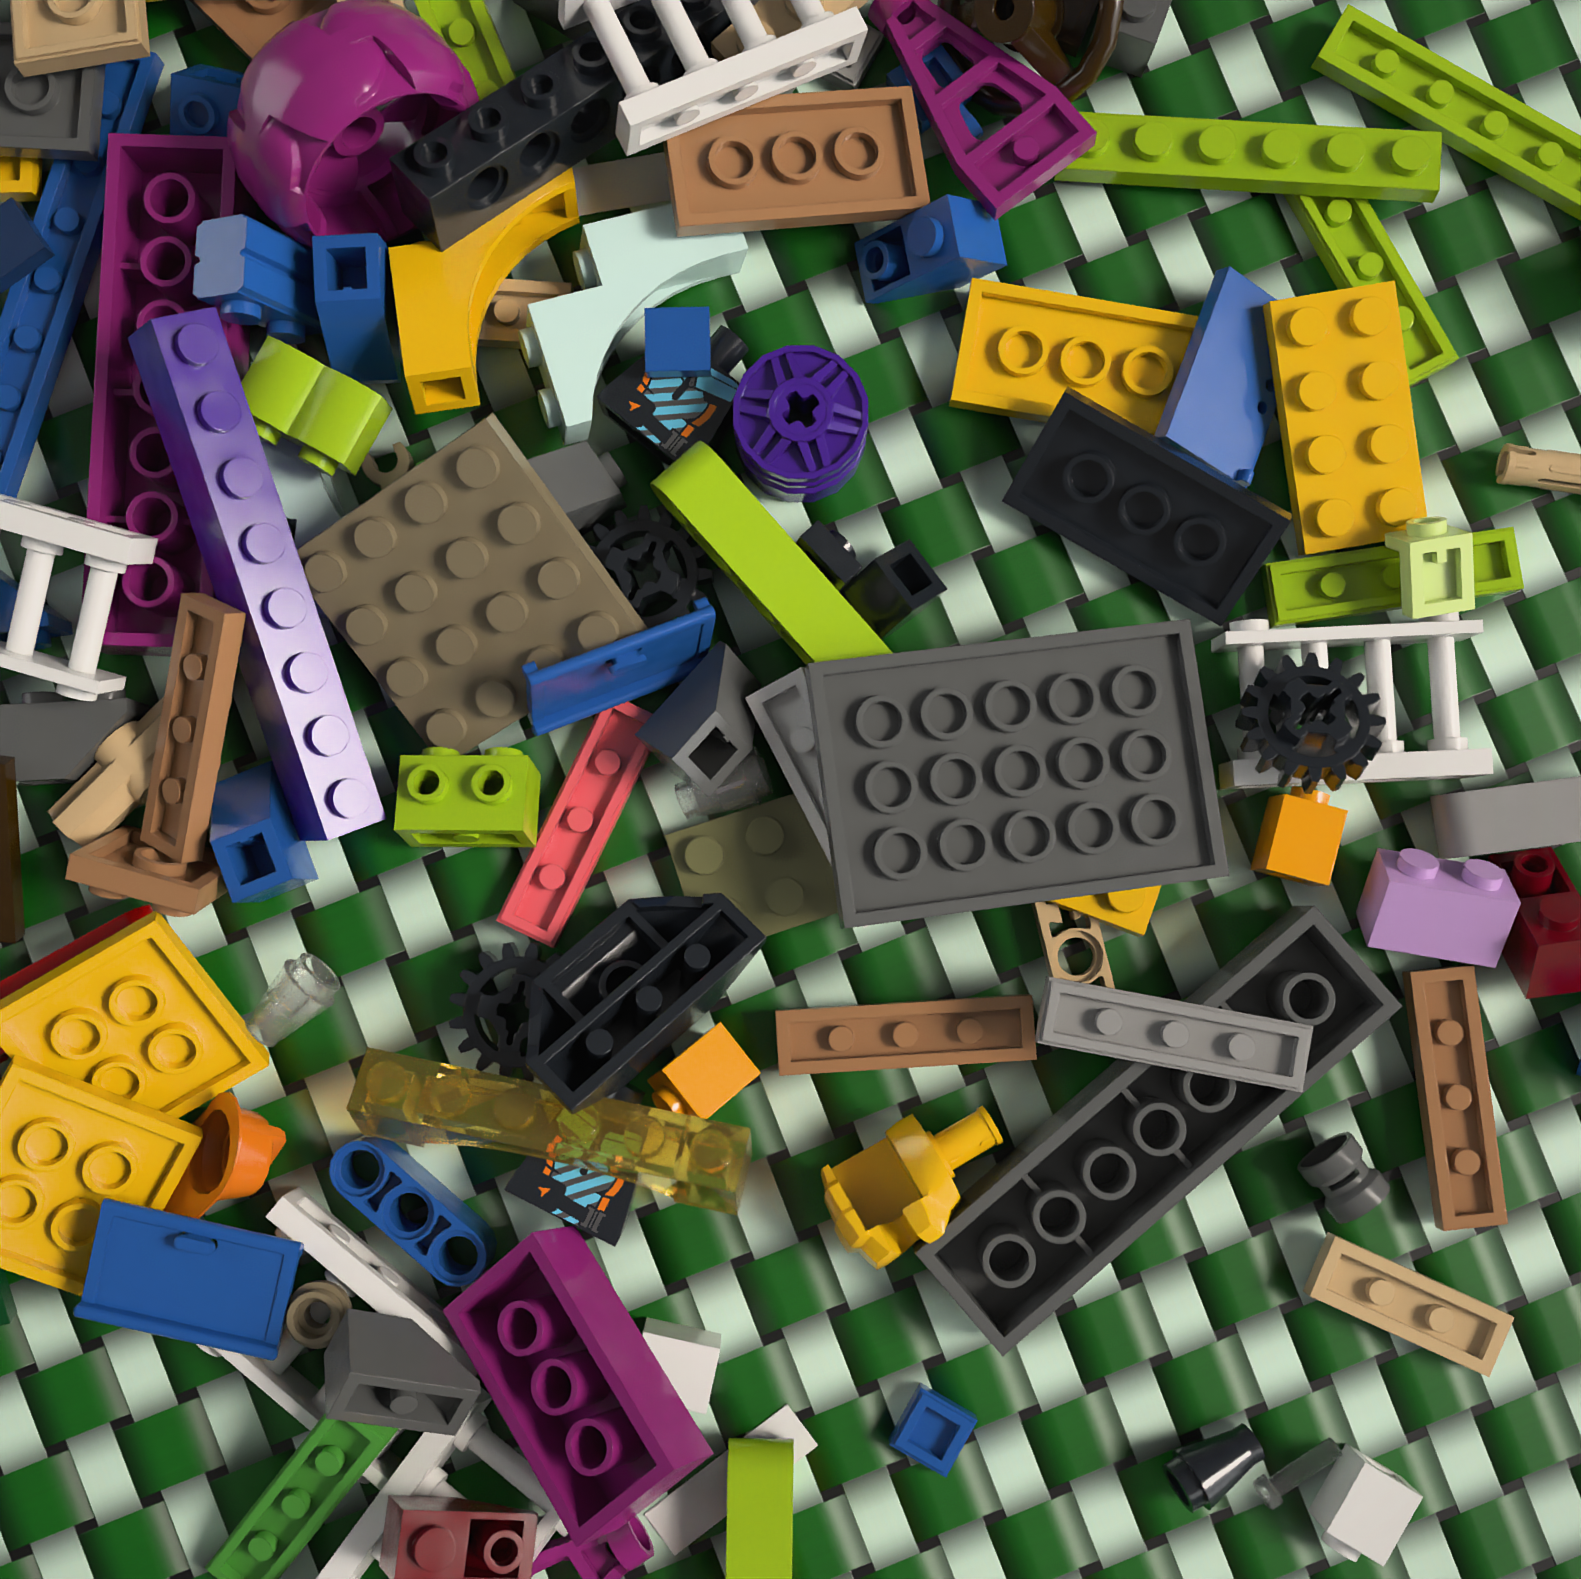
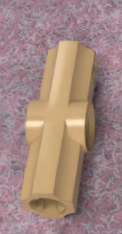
M164 697L139 721L126 723L108 736L95 753L94 759L97 763L47 811L56 827L81 847L111 833L136 807L146 805Z

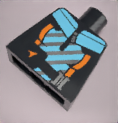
M720 325L711 336V377L647 378L645 355H643L602 389L596 397L604 415L669 467L697 441L701 440L714 452L717 451L733 424V398L740 384L729 374L748 353L749 349L734 332Z
M628 1083L620 1091L600 1100L596 1107L591 1105L573 1115L564 1107L508 1181L504 1190L615 1247L626 1227L653 1139L649 1134L630 1125L645 1096V1092Z

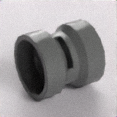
M1349 1132L1339 1133L1323 1141L1309 1151L1297 1166V1170L1308 1185L1319 1188L1324 1194V1207L1335 1222L1339 1224L1348 1223L1365 1215L1379 1205L1390 1191V1185L1379 1170L1368 1168L1362 1160L1363 1149Z

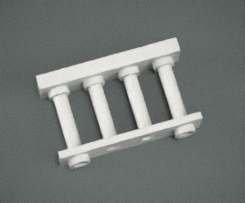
M559 0L558 19L563 30L588 20L590 21L626 93L624 100L618 104L615 131L626 156L856 63L868 32V28L857 6L834 15L833 12L824 10L820 0H790L802 26L799 30L776 38L775 35H767L750 0H721L744 49L742 53L718 62L717 59L708 57L680 0H650L686 71L682 77L659 86L658 83L649 81L614 12L616 9L639 0Z
M0 494V532L3 529L23 535L21 546L27 548L7 642L0 641V667L57 683L56 693L78 700L96 701L98 694L123 690L126 682L125 676L97 669L118 573L125 574L127 565L153 564L158 538ZM64 547L86 553L84 564L90 566L70 660L34 650L55 555H63Z
M1459 612L1419 618L1418 623L1269 629V622L1266 619H1248L1229 623L1230 631H1226L1211 640L1212 653L1238 652L1240 699H1242L1247 686L1254 685L1253 683L1259 670L1265 666L1264 650L1301 649L1302 664L1308 652L1315 653L1319 667L1328 669V647L1364 646L1367 693H1378L1381 698L1370 714L1385 717L1386 725L1378 737H1376L1382 742V746L1373 760H1367L1369 764L1357 780L1346 775L1347 778L1343 784L1460 779L1494 774L1492 748L1468 749V738L1461 737L1454 642L1463 641L1483 633V619L1459 621ZM1427 643L1434 739L1427 740L1428 751L1404 752V741L1397 740L1391 645ZM1242 730V732H1243V739H1244L1246 733H1248L1249 731H1243V730ZM1237 749L1238 760L1218 765L1220 790L1279 787L1277 783L1280 771L1271 767L1269 770L1259 774L1255 770L1261 758L1259 751L1242 752L1241 749ZM1292 777L1285 787L1302 786L1301 779ZM1320 779L1317 785L1326 784L1323 779Z
M300 1186L280 1198L266 1215V1218L278 1227L275 1230L277 1237L302 1242L304 1244L302 1255L309 1253L327 1269L324 1272L327 1281L340 1286L349 1297H355L357 1294L376 1310L375 1313L413 1319L474 1376L477 1375L478 1372L442 1311L444 1309ZM321 1302L312 1303L310 1308L312 1318L316 1322L324 1324L331 1316L329 1308ZM287 1328L282 1334L278 1356L274 1361L196 1344L209 1355L214 1357L223 1356L310 1431L325 1414V1384L319 1390L290 1365L305 1346L296 1342L289 1334ZM399 1428L358 1479V1482L363 1484L371 1482L380 1491L403 1461L389 1448L405 1429Z
M480 1387L481 1392L456 1436L429 1432L422 1434L316 1579H360L374 1559L380 1562L388 1495L457 1497L466 1499L446 1482L448 1474L441 1469L456 1447L461 1452H465L469 1448L546 1512L537 1525L533 1562L555 1531H558L564 1537L567 1536L568 1532L528 1461L486 1427L488 1419L482 1415V1412L490 1403L492 1397Z

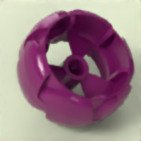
M345 0L335 3L329 9L310 15L303 20L292 21L277 32L258 51L242 78L237 109L229 112L227 124L228 145L238 176L245 189L268 219L275 222L282 232L300 244L313 249L312 236L378 233L384 242L388 243L418 229L402 212L389 158L476 104L480 99L470 73L441 35L435 32L424 19L400 5L388 1ZM384 104H387V105H385L384 107H382L380 110L377 109V106H382V105H384Z

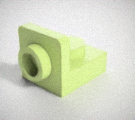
M1430 516L1406 521V530L1385 533V547L1399 551L1402 615L1411 619H1418L1475 609L1472 532L1447 525V518Z

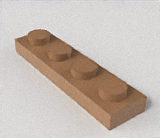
M181 593L140 840L181 864L202 861L246 618L245 612L204 593Z
M1464 964L1402 971L1435 1227L1442 1231L1508 1224L1474 965Z
M1031 994L775 1010L779 1076L1037 1060L1033 998Z

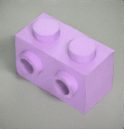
M1377 848L1356 915L1367 947L1496 968L1521 902L1505 869H1501L1488 861L1469 859L1466 862L1436 858L1432 854L1419 849L1407 848L1398 852Z

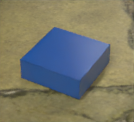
M709 306L644 308L645 372L647 378L711 377Z
M920 1382L888 1438L889 1445L946 1478L978 1420L976 1414Z

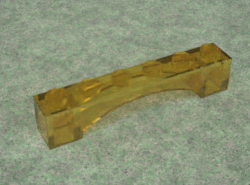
M367 1047L346 1107L357 1127L364 1135L423 1148L425 1143L453 1144L543 1158L588 1169L646 1187L672 1197L674 1202L737 1216L752 1157L751 1128L610 1098H604L571 1115L543 1084Z

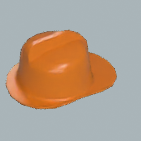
M231 1092L219 1093L211 1101L207 1109L192 1123L202 1128L203 1139L163 1211L199 1219L217 1201L247 1197L255 1194L262 1187L268 1175L270 1165L286 1143L285 1131L269 1125V1122L259 1113L241 1108L237 1098Z

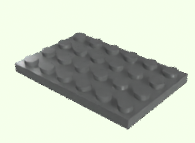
M1190 619L808 663L805 666L840 929L1229 876Z

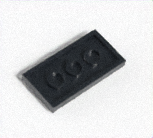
M1067 387L1002 499V502L1220 627L1290 524L1292 514L1070 387Z

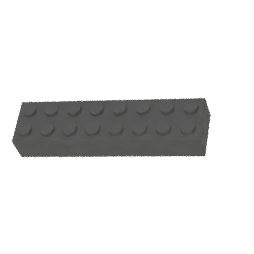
M1292 906L1183 1001L1313 1026L1303 1092L1118 1058L960 1195L961 1201L953 1212L944 1234L938 1240L929 1244L920 1238L912 1245L917 1257L1002 1357L1402 1007L1315 906Z

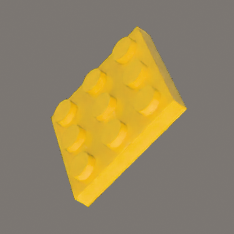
M156 911L151 912L0 1000V1047L11 1060L14 1054L176 1118L182 1117L213 1099L219 1093L225 1092L269 1066V1052L164 917Z
M14 1054L0 1080V1268L82 1296L104 1198L163 1211L203 1139L202 1128Z

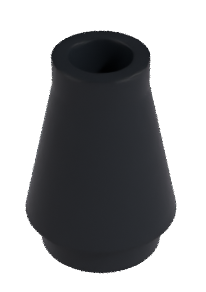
M1241 1423L1227 1432L1172 1450L1173 1459L1163 1464L1162 1467L1170 1486L1187 1510L1193 1513L1203 1506L1207 1510H1211L1255 1464L1265 1459V1454L1253 1432L1245 1424Z

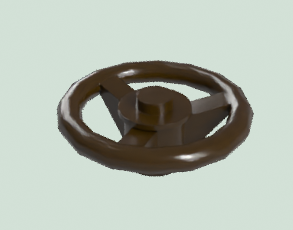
M938 0L937 6L973 31L981 32L987 39L996 43H1002L1008 49L1020 53L1042 78L1056 86L1067 100L1072 103L1096 83L1115 49L1124 0H1098L1099 9L1094 37L1079 65L1073 68L1055 39L1064 22V0H972L961 5V0ZM946 42L941 44L963 74L973 67L972 63L951 44ZM983 86L973 94L972 101L993 115L1016 118L1022 113L1021 107L1016 101L995 87Z

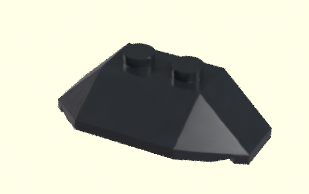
M722 893L703 894V897L666 896L628 899L532 981L526 1067L571 1115L620 1091L715 1006L765 944L767 937Z

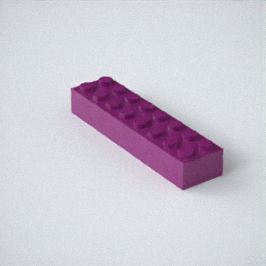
M108 133L87 518L158 538L153 564L127 565L125 574L118 573L100 651L108 655L171 657L181 593H204L217 599L128 337L150 319L215 307L197 299V296L193 295L194 266L200 262V258L195 256L197 226L205 220L244 214L256 220L257 203L245 189L238 176L227 137ZM216 307L220 318V308ZM220 318L240 381L242 382L249 367L251 325L233 324ZM85 564L83 572L82 602L90 571V566Z

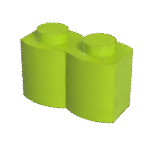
M267 336L241 382L259 438L276 447L282 437L302 447L297 457L311 467L331 477L334 475L337 467L354 476L356 475L393 409L380 394L365 385L323 365L305 353L271 336Z

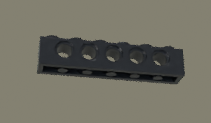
M639 0L616 14L650 82L658 83L660 86L684 75L686 71L650 0ZM680 0L708 57L715 58L712 54L711 42L732 24L721 0ZM594 29L389 158L402 212L441 252L617 138L615 131L618 104L624 100L626 93Z

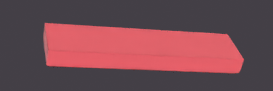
M626 702L596 714L537 835L536 848H531L496 921L551 948H556L651 753L635 734L653 715L652 713Z

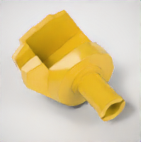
M983 1106L977 1108V1111L935 1135H932L929 1130L925 1132L918 1120L911 1114L886 1130V1138L833 1168H830L828 1164L821 1169V1177L825 1188V1204L835 1223L834 1230L847 1253H859L870 1265L878 1270L902 1255L920 1238L930 1244L944 1234L953 1212L961 1201L960 1194L952 1180L955 1177L953 1170L994 1145L998 1146L1003 1143L999 1130Z

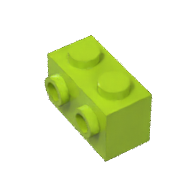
M428 747L422 750V755H400L394 831L411 847L536 848L541 774L528 755H523V752L508 747L488 748L485 750L484 755H460L459 751L446 747Z

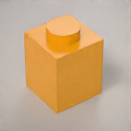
M1292 786L1290 795L1281 794L1269 797L1250 870L1308 886H1329L1348 810L1329 806L1330 795L1314 790L1312 794H1305L1302 787Z
M720 1022L697 1038L647 1079V1081L655 1090L652 1093V1099L661 1114L675 1125L680 1122L687 1131L704 1122L761 1074V1072Z

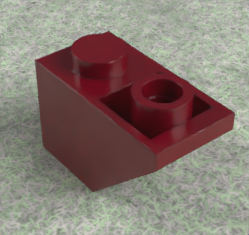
M1552 847L1489 855L1488 862L1495 864L1501 869H1505L1521 902L1502 950V955L1525 999L1581 992V896Z
M388 1495L379 1567L389 1579H531L538 1513L531 1510L457 1497Z

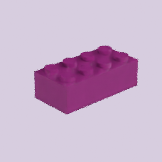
M568 1226L530 1233L442 1310L576 1548L620 1529L714 1454L577 1227Z

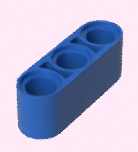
M371 1132L351 1140L335 1152L330 1162L329 1174L336 1190L437 1280L447 1286L461 1287L471 1284L489 1266L496 1254L497 1247L495 1233L492 1228L391 1138L384 1134ZM357 1150H366L372 1153L378 1160L380 1169L376 1181L364 1180L355 1172L353 1157ZM414 1193L424 1199L429 1210L426 1222L414 1223L404 1216L400 1206L403 1194ZM462 1236L473 1242L478 1253L476 1264L461 1265L454 1261L448 1249L451 1237Z

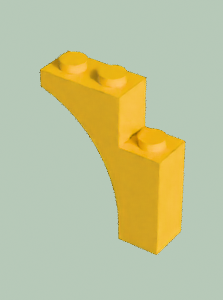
M572 167L443 252L431 241H419L410 245L388 247L404 375L416 415L480 406L476 372L477 343L488 306L504 279L527 254L559 232L580 223Z

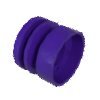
M787 345L762 355L743 374L733 398V427L736 452L746 475L764 493L786 502L818 501L837 493L855 475L865 450L868 430V396L858 373L839 355L815 345ZM796 408L802 415L812 411V426L805 428L799 420L790 424L789 411Z

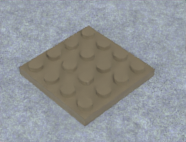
M491 413L297 548L313 599L428 747L451 748L459 751L460 755H463L529 713L527 708L526 679L521 669L522 665L534 661L538 670L648 629L494 413Z

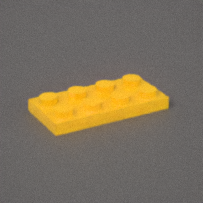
M972 278L969 286L949 407L1047 423L1067 387H1070L1154 435L1199 316Z
M1395 280L1274 300L1264 304L1263 313L1298 556L1384 542L1385 533L1406 530V521L1427 517Z

